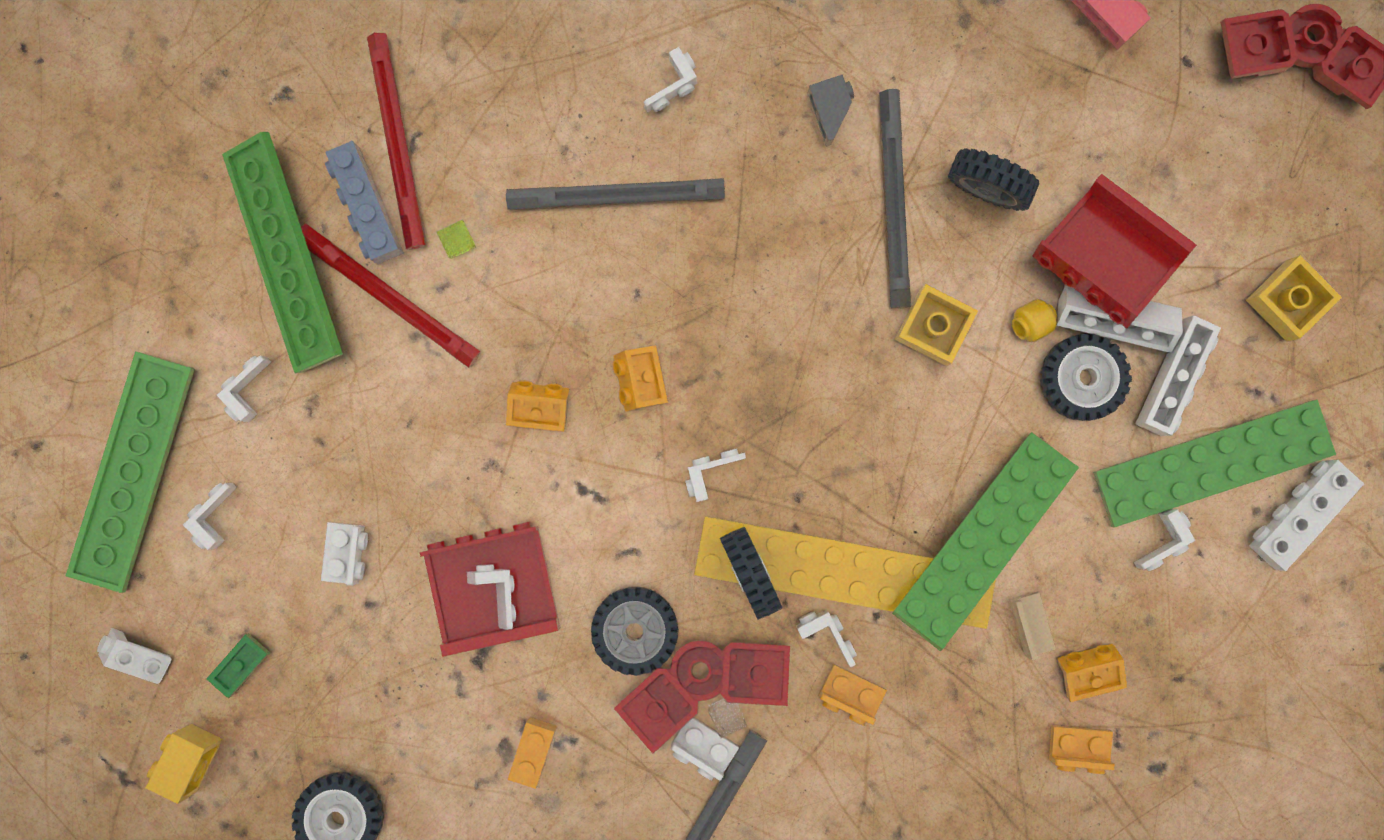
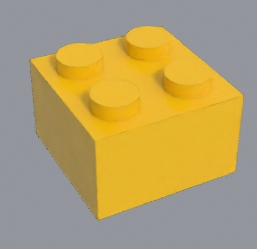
M1299 255L1286 260L1246 301L1288 342L1300 339L1342 297Z
M925 284L920 288L894 340L945 366L950 365L954 361L978 310Z
M193 724L168 734L161 744L160 750L163 753L159 761H155L147 773L149 781L145 789L176 804L184 801L198 791L223 739Z

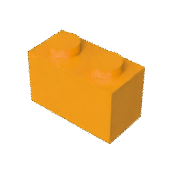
M529 717L507 780L534 789L537 788L557 729L556 725Z

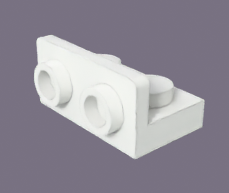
M327 523L321 581L345 583L346 585L353 586L358 584L359 579L362 580L365 564L361 562L362 550H366L368 543V533H364L365 526Z
M694 717L677 733L670 749L674 751L672 755L680 762L688 764L690 761L699 767L697 771L711 781L713 778L721 781L724 771L738 751L739 746Z

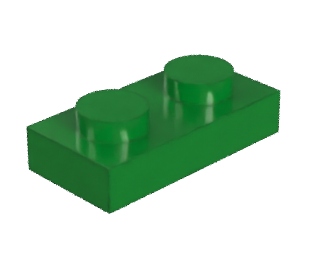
M249 633L245 634L206 680L224 696L230 698L270 652Z

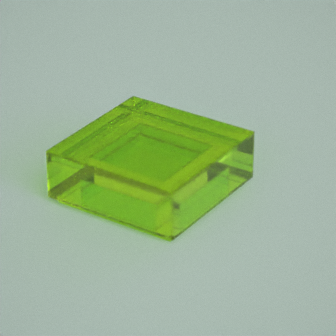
M463 219L437 231L449 259L476 247Z

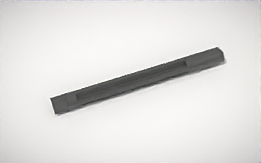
M887 89L879 92L884 159L891 308L911 307V293L908 268L900 90Z
M724 178L506 189L507 210L575 205L725 199Z
M752 730L749 731L686 840H710L767 743L764 737Z

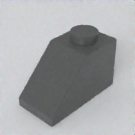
M843 74L809 85L807 92L826 147L832 145L851 106V99L854 98L852 85L849 81L845 82Z

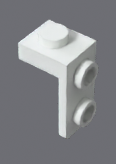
M679 47L669 52V61L680 77V80L644 101V108L647 112L651 110L658 112L670 104L668 100L677 95L684 97L695 89L694 85L697 84V76L693 69L696 66L688 52L683 54Z
M261 355L258 357L253 356L243 365L242 368L244 370L237 377L232 376L221 385L223 390L217 396L226 405L224 410L234 421L249 422L257 415L238 392L271 363L268 357Z
M734 449L720 453L722 459L710 462L709 456L692 460L693 466L688 467L691 479L685 480L689 497L695 496L697 502L708 499L701 470L746 459L745 453L739 454L738 450Z
M219 483L208 493L210 498L203 505H196L187 514L189 519L183 526L193 535L191 537L192 541L201 549H217L225 541L205 519L237 488L233 483Z
M1170 509L1159 514L1173 540L1135 561L1136 568L1147 569L1148 571L1154 570L1164 563L1162 559L1171 554L1175 557L1186 552L1189 549L1188 545L1196 541L1189 530V527H1191L1190 521L1182 511Z
M494 564L477 565L476 571L467 572V583L474 585L496 583L498 626L505 630L513 629L512 622L516 620L515 606L511 604L514 579L510 575V570L494 569Z
M825 610L816 615L815 611H812L799 618L800 623L796 625V628L802 639L828 626L850 668L856 665L853 657L857 656L849 640L843 641L839 631L843 630V627L836 614L830 615Z
M111 628L108 636L104 635L97 649L103 666L156 684L161 682L172 660L169 655L128 642L124 633L114 628Z

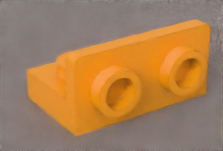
M656 345L625 350L614 355L613 371L618 377L620 385L619 399L621 404L624 405L626 412L668 403Z
M526 380L512 382L507 395L506 425L564 432L569 388H563L559 384L535 385Z
M1114 644L1099 645L1093 649L1072 652L1057 658L1058 664L1063 671L1066 695L1070 702L1127 688L1124 659Z
M833 664L818 696L823 700L822 706L836 713H838L839 709L850 713L848 717L850 720L865 726L866 722L874 725L876 721L875 715L887 690Z
M1052 725L1049 761L1057 765L1058 770L1075 772L1076 767L1087 768V772L1093 774H1105V770H1114L1115 764L1111 762L1113 732L1104 729Z

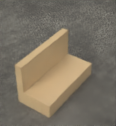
M1034 592L1010 599V606L1025 656L1035 660L1038 659V654L1055 650L1040 593Z

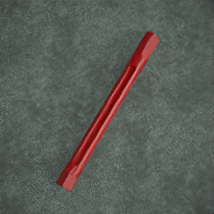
M374 32L367 37L405 247L407 250L418 249L425 246L387 34Z
M306 223L301 226L308 250L333 269L339 271L468 368L477 360L481 351L459 335L453 333L356 262Z

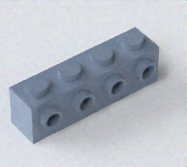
M353 141L326 151L325 153L329 161L325 162V166L331 178H336L340 188L336 189L341 203L348 205L351 215L347 216L348 221L354 232L359 231L362 242H359V247L365 259L370 258L371 261L378 265L404 254L361 149Z

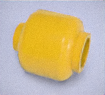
M1032 300L1014 312L1012 328L1020 339L1036 342L1055 330L1057 312L1051 304H1047L1043 300Z

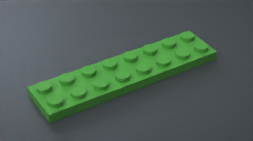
M259 132L223 153L222 156L294 373L296 374L312 369L343 353L270 133Z
M135 351L65 575L66 577L119 593L126 592L195 370L194 368Z
M1318 399L1109 466L1093 473L1111 527H1118L1334 456L1336 452Z
M1031 432L892 614L939 651H942L1079 467Z

